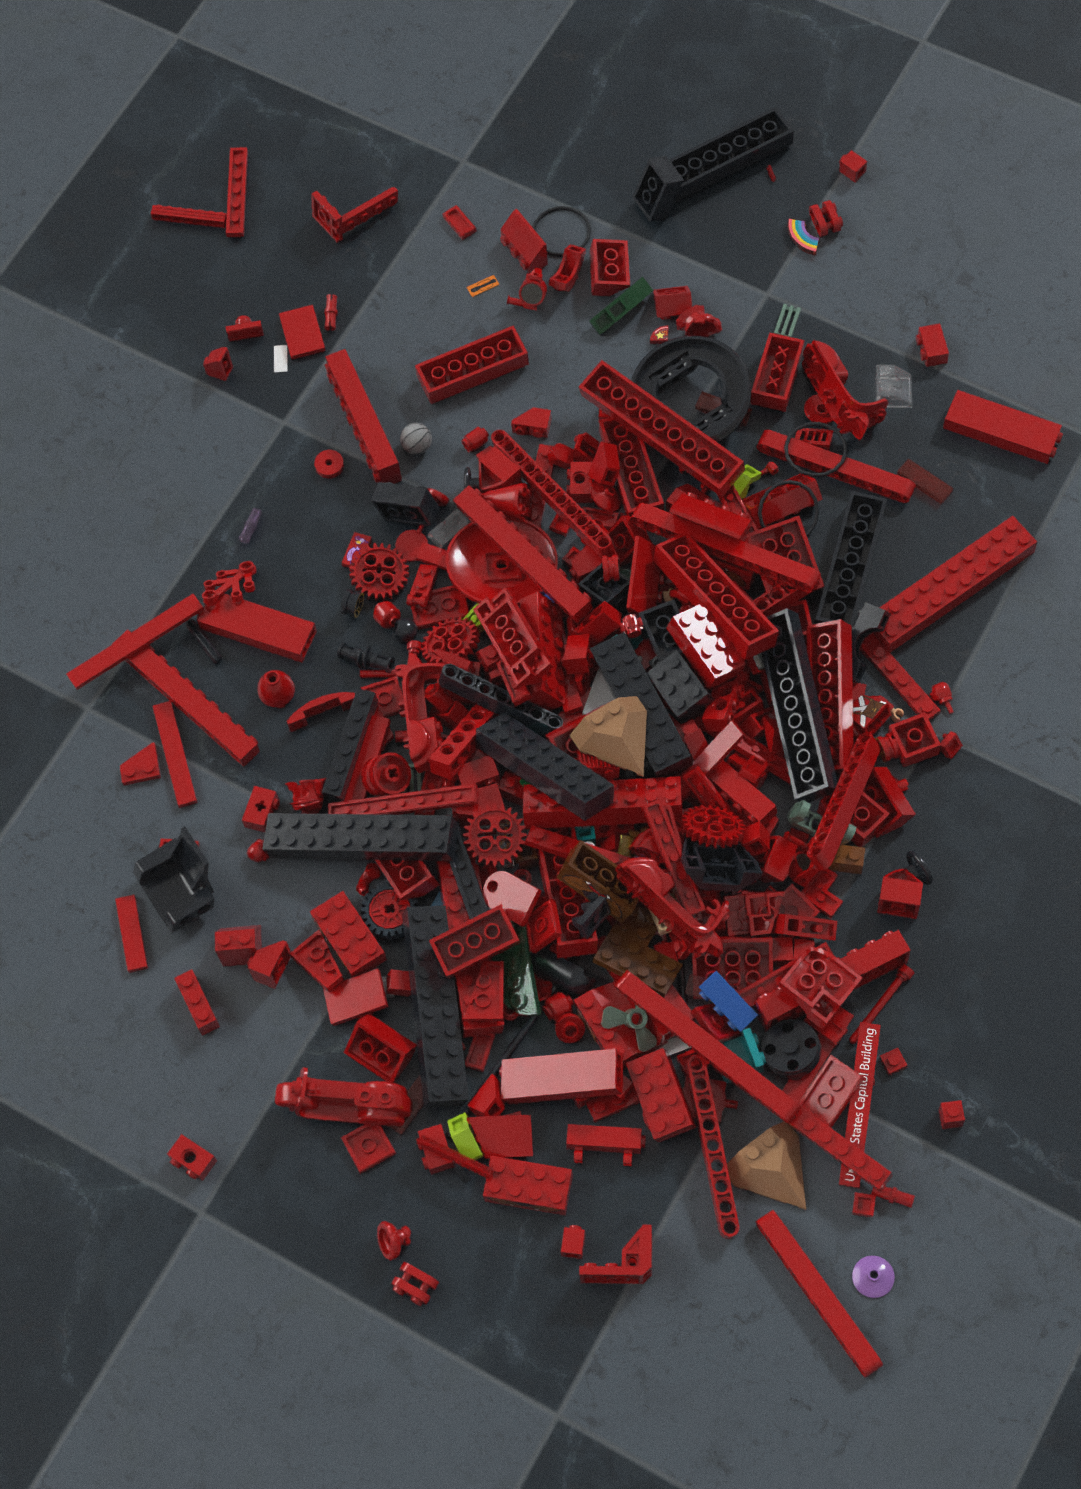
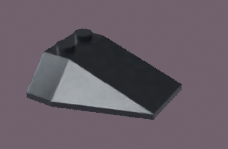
M685 833L681 862L686 873L699 889L705 891L739 892L762 877L763 873L757 860L739 842L737 845L732 844V847L725 845V848H722L720 845H717V848H714L713 845L706 847V843L699 845L698 840L691 841L692 837H686Z

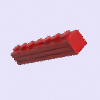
M153 205L150 213L152 220L226 228L227 215L224 212Z

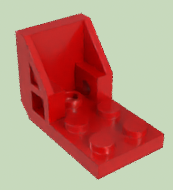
M642 1225L622 1249V1266H618L616 1263H606L605 1266H597L596 1263H584V1266H579L580 1282L644 1284L652 1276V1225Z

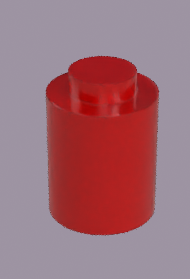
M438 683L430 684L426 687L424 697L440 713L445 712L452 706L453 698Z

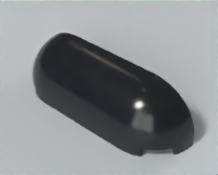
M542 948L537 953H531L527 961V967L531 973L545 981L551 982L552 985L572 995L585 994L597 983L593 977L583 973L584 969L564 958H557V954L545 948Z

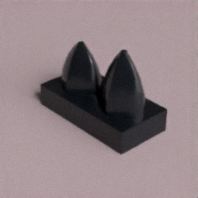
M599 896L596 901L581 903V908L585 913L572 918L573 925L579 930L583 938L588 939L611 913L606 898Z

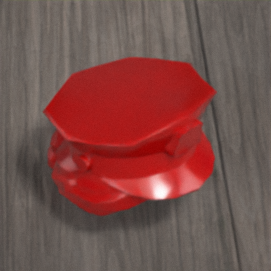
M694 305L690 309L683 311L676 319L677 330L685 331V336L709 337L722 331L721 321L711 314H706L703 305Z

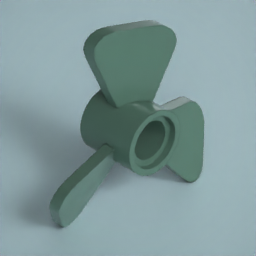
M635 1005V1009H628L626 1012L612 1006H608L603 1010L601 1021L603 1028L608 1029L625 1024L626 1027L635 1029L638 1048L642 1052L650 1050L657 1044L656 1037L645 1027L648 1021L646 1012L637 1005ZM634 1013L639 1016L637 1024H633L631 1020Z

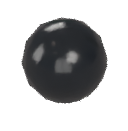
M401 618L395 622L392 635L396 641L405 644L417 637L418 628L413 620Z

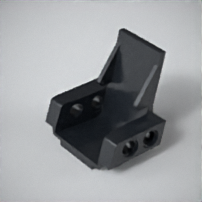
M185 826L181 828L177 839L174 838L138 860L133 870V874L171 934L214 908L215 898L211 894L214 890L208 879L209 862Z

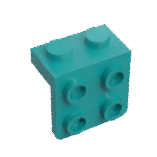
M750 1028L742 1030L741 1037L722 1043L759 1073L764 1072L766 1059L763 1052H759L757 1048L759 1040L756 1033L752 1034ZM722 1076L723 1080L726 1083H731L728 1079Z

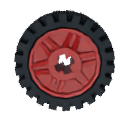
M384 882L383 886L378 884L376 889L372 888L370 893L365 895V900L362 901L361 907L362 920L376 939L380 938L384 942L385 940L393 942L394 939L400 941L401 937L405 938L402 914L407 907H419L417 898L401 900L391 884Z

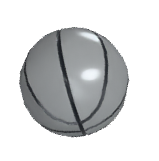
M411 423L402 430L400 443L406 452L419 455L429 449L432 443V434L424 424Z

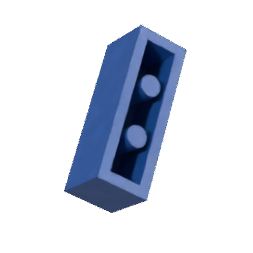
M717 971L699 986L702 990L699 994L706 1002L711 1000L716 1005L713 1009L721 1017L725 1015L729 1019L727 1024L735 1032L737 1030L742 1032L759 1016Z

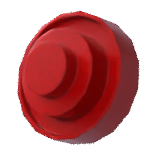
M568 1013L558 1018L555 1024V1031L561 1041L573 1043L582 1038L585 1026L580 1016Z

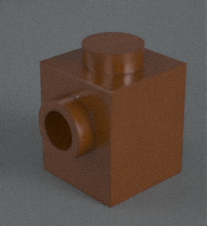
M520 845L523 852H516L518 859L514 858V863H519L520 869L539 867L536 848Z

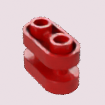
M828 200L822 202V208H819L817 204L809 206L811 220L820 237L828 235V229H831L833 233L841 231L843 220L841 216L838 217L835 203Z
M403 1262L399 1270L404 1274L402 1278L394 1277L391 1282L392 1290L401 1296L404 1293L411 1297L410 1300L419 1306L422 1304L427 1305L431 1297L426 1292L429 1288L435 1290L439 1281L409 1263ZM411 1278L422 1283L419 1289L408 1283Z

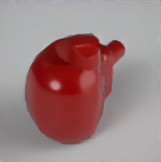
M946 682L933 685L932 692L930 693L931 700L939 701L940 705L945 704L949 714L954 713L950 705V701L953 698L949 685Z
M257 839L248 848L247 856L250 860L259 863L269 858L262 850L264 839Z

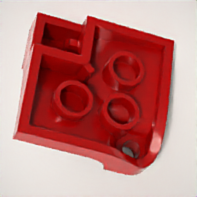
M810 947L796 961L779 982L778 986L798 1003L807 1014L806 1017L823 1029L862 980V977L828 951L818 947Z

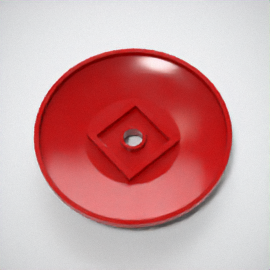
M506 516V521L509 524L513 522L519 529L518 532L521 535L525 534L531 540L530 544L533 547L537 545L543 552L542 556L545 558L549 557L555 563L554 567L557 569V551L548 534L528 520H518ZM472 522L464 526L452 538L446 552L447 574L454 587L468 599L480 604L486 597L492 600L506 588L510 591L516 603L520 605V599L535 592L544 593ZM499 564L506 565L505 568H498L497 566Z

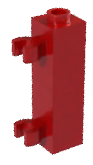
M568 1124L566 1145L567 1149L574 1150V1163L583 1162V1150L624 1153L623 1166L632 1167V1153L641 1154V1148H645L646 1135H642L641 1128Z

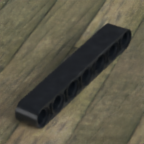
M446 664L442 668L439 678L441 687L498 715L505 712L543 737H546L547 733L563 725V719L559 715L528 700L515 707L507 690L458 666Z

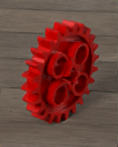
M374 543L373 548L366 545V551L360 549L361 555L354 554L356 560H351L352 566L349 567V572L352 573L349 574V577L353 579L351 581L352 586L356 585V592L361 590V593L364 595L368 594V600L375 596V601L379 597L385 601V596L392 599V593L398 596V589L404 590L403 584L408 583L406 578L409 577V572H407L409 565H405L407 559L403 558L402 552L397 554V548L391 550L390 544L387 548H384L383 543H381L380 547H377L376 543ZM373 560L375 564L369 565L367 562ZM387 562H392L394 565L388 567L385 564ZM367 577H371L374 579L371 582L365 581ZM385 579H390L392 582L386 584L383 581Z
M460 616L456 620L455 617H452L451 621L446 618L445 623L442 624L439 621L438 627L432 626L433 631H427L429 636L423 637L425 642L421 643L422 648L420 649L427 663L445 662L434 653L437 648L469 659L467 655L474 654L472 649L478 648L476 643L480 642L478 638L480 637L479 630L473 621H469L468 618L463 620Z
M494 803L493 809H490L488 804H486L485 811L479 807V814L472 812L474 819H467L470 826H464V829L468 831V833L463 834L464 838H468L464 845H470L467 852H474L472 859L479 857V864L485 860L486 867L489 866L490 862H493L494 868H496L497 862H500L501 866L504 867L505 860L511 864V857L518 859L516 852L522 853L523 849L520 845H525V841L522 838H526L527 834L522 833V831L526 829V826H520L523 819H516L518 812L511 814V807L505 811L504 804L501 805L500 809H497L496 803ZM488 822L491 827L488 830H482L480 824ZM502 822H508L510 828L502 830L499 825ZM493 832H497V835L512 834L513 836H497V839L494 840L493 836L478 837L477 835H493ZM488 841L491 846L484 850L480 848V843ZM502 841H508L510 847L504 850L500 848L499 844Z
M701 805V808L694 806V809L688 808V812L684 811L680 828H682V833H686V837H692L691 841L698 840L699 845L706 843V847L713 845L714 848H717V845H720L722 848H725V845L732 847V844L737 845L738 841H742L745 825L743 820H739V816H733L734 812L728 813L726 812L727 809L719 810V806L712 808L709 805L706 808Z

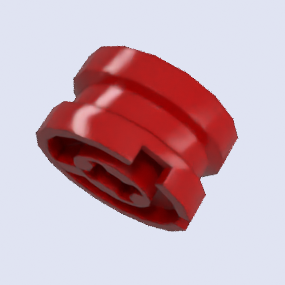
M617 554L611 557L603 555L604 582H609V580L613 579L614 581H619Z
M891 732L885 734L884 737L879 736L875 738L881 747L879 755L884 763L889 762L891 758H900L898 743L895 738L892 739L893 734Z

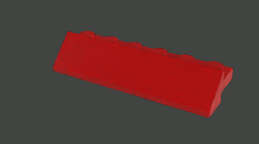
M504 588L492 600L486 597L473 610L516 685L522 687L544 682L542 677L554 665L510 591Z

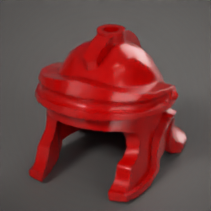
M326 778L299 781L301 785H298L296 782L285 783L293 793V802L290 803L292 808L300 810L302 814L318 813L324 801L322 790Z

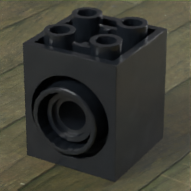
M601 563L578 584L579 591L582 594L586 592L592 599L591 604L594 609L606 601L622 613L621 618L628 613L626 607L630 579L620 572L619 581H614L613 579L609 580V582H604Z

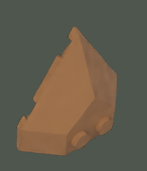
M637 696L616 698L585 716L570 734L571 739L580 752L588 753L599 760L624 770L628 769L644 777L647 711Z
M783 1121L767 1129L741 1149L727 1163L730 1182L734 1187L743 1188L755 1194L785 1204H792L806 1210L799 1136L790 1125Z

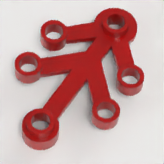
M245 561L239 565V569L218 571L216 573L217 580H206L203 583L205 592L202 593L203 602L207 606L216 605L218 597L231 587L232 601H242L243 595L240 591L239 581L245 577L244 591L248 593L253 592L255 584L252 581V576L257 571L256 566L251 561Z

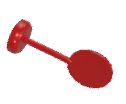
M427 488L438 506H447L449 498L435 489ZM420 525L417 530H406L396 540L397 553L402 552L403 558H406L407 561H417L416 556L422 543H428L425 535L421 533L424 525Z

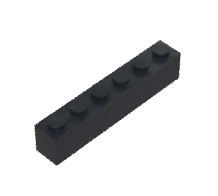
M358 688L356 690L322 790L326 801L335 803L342 802L345 799L371 716H374L379 702L375 692Z

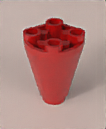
M519 483L482 493L484 496L482 498L485 501L490 500L495 506V510L497 512L501 511L505 516L524 520L532 515L530 499L533 498V489L528 488L526 483Z

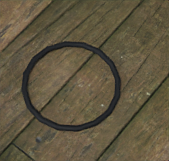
M557 206L549 208L539 214L534 221L533 229L536 230V224L547 213L560 209L571 210L579 214L586 221L588 228L587 237L579 247L584 248L590 239L591 226L589 219L581 211L573 207ZM547 250V253L553 256H563L564 254Z
M809 422L796 427L788 435L784 445L785 457L790 466L800 474L811 477L826 476L837 471L844 463L848 453L846 440L840 431L832 425L822 422ZM819 425L829 428L838 434L843 442L844 453L841 461L833 469L824 473H810L794 465L788 453L791 437L798 430L807 426Z
M792 480L774 484L765 492L760 500L758 509L760 526L765 528L762 508L768 494L781 485H799L808 491L814 500L816 511L814 522L808 532H806V536L810 535L817 524L819 516L818 501L812 490L803 483Z

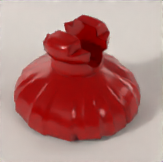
M387 1221L379 1223L377 1239L380 1250L386 1259L390 1261L396 1259L401 1252V1246L410 1245L411 1240L409 1237L411 1230L408 1226H403L397 1230L393 1224Z

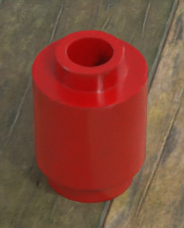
M476 427L464 436V439L461 440L462 445L468 452L475 451L488 442L489 434L484 428Z

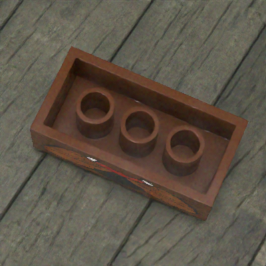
M582 840L570 851L556 877L589 901H596L599 896L606 898L611 910L609 915L620 923L634 911L639 900L638 898H631L632 892L627 894L628 888L617 878L618 873L615 870L617 865Z

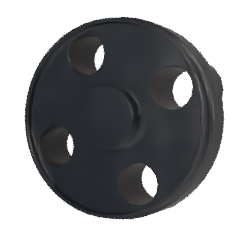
M786 1019L777 1022L768 1029L762 1041V1052L766 1059V1066L777 1076L791 1080H799L810 1073L818 1064L822 1053L817 1033L810 1025L801 1020ZM787 1029H793L791 1033H785ZM810 1044H816L814 1048H807ZM771 1050L776 1051L773 1055H767ZM792 1066H798L796 1070H790Z

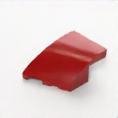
M785 891L723 896L724 901H729L728 908L730 909L728 912L730 917L726 920L727 935L749 934L754 936L770 934L782 899L785 896Z
M531 1115L467 1118L468 1124H471L476 1134L474 1137L477 1143L480 1144L485 1159H490V1156L502 1158L533 1156Z

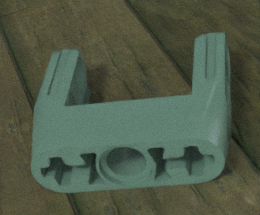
M804 800L799 801L788 812L787 821L792 826L814 836L817 830L813 829L812 821H817L819 825L822 816L809 810L812 804ZM849 823L840 845L851 841L856 831L855 826Z

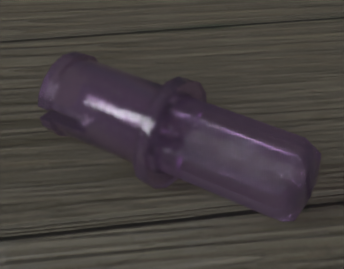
M253 508L248 520L244 522V528L238 538L241 542L250 543L254 530L258 528L256 525L262 514L260 509Z

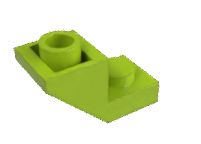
M748 464L745 465L743 474L734 483L741 499L746 497L749 485L759 480L762 474Z
M463 1113L447 1122L458 1152L475 1161L484 1155L480 1144L477 1143L474 1137L476 1135L472 1131L471 1124L467 1122L469 1116Z

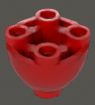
M280 670L266 672L260 678L257 686L260 700L270 707L283 708L293 698L295 693V685L291 677Z

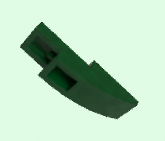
M641 277L589 320L590 324L601 335L654 290Z

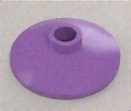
M878 1256L862 1258L856 1263L852 1272L855 1288L859 1293L869 1298H879L886 1295L894 1284L893 1268L885 1259ZM876 1272L878 1277L873 1279L870 1277V1273Z

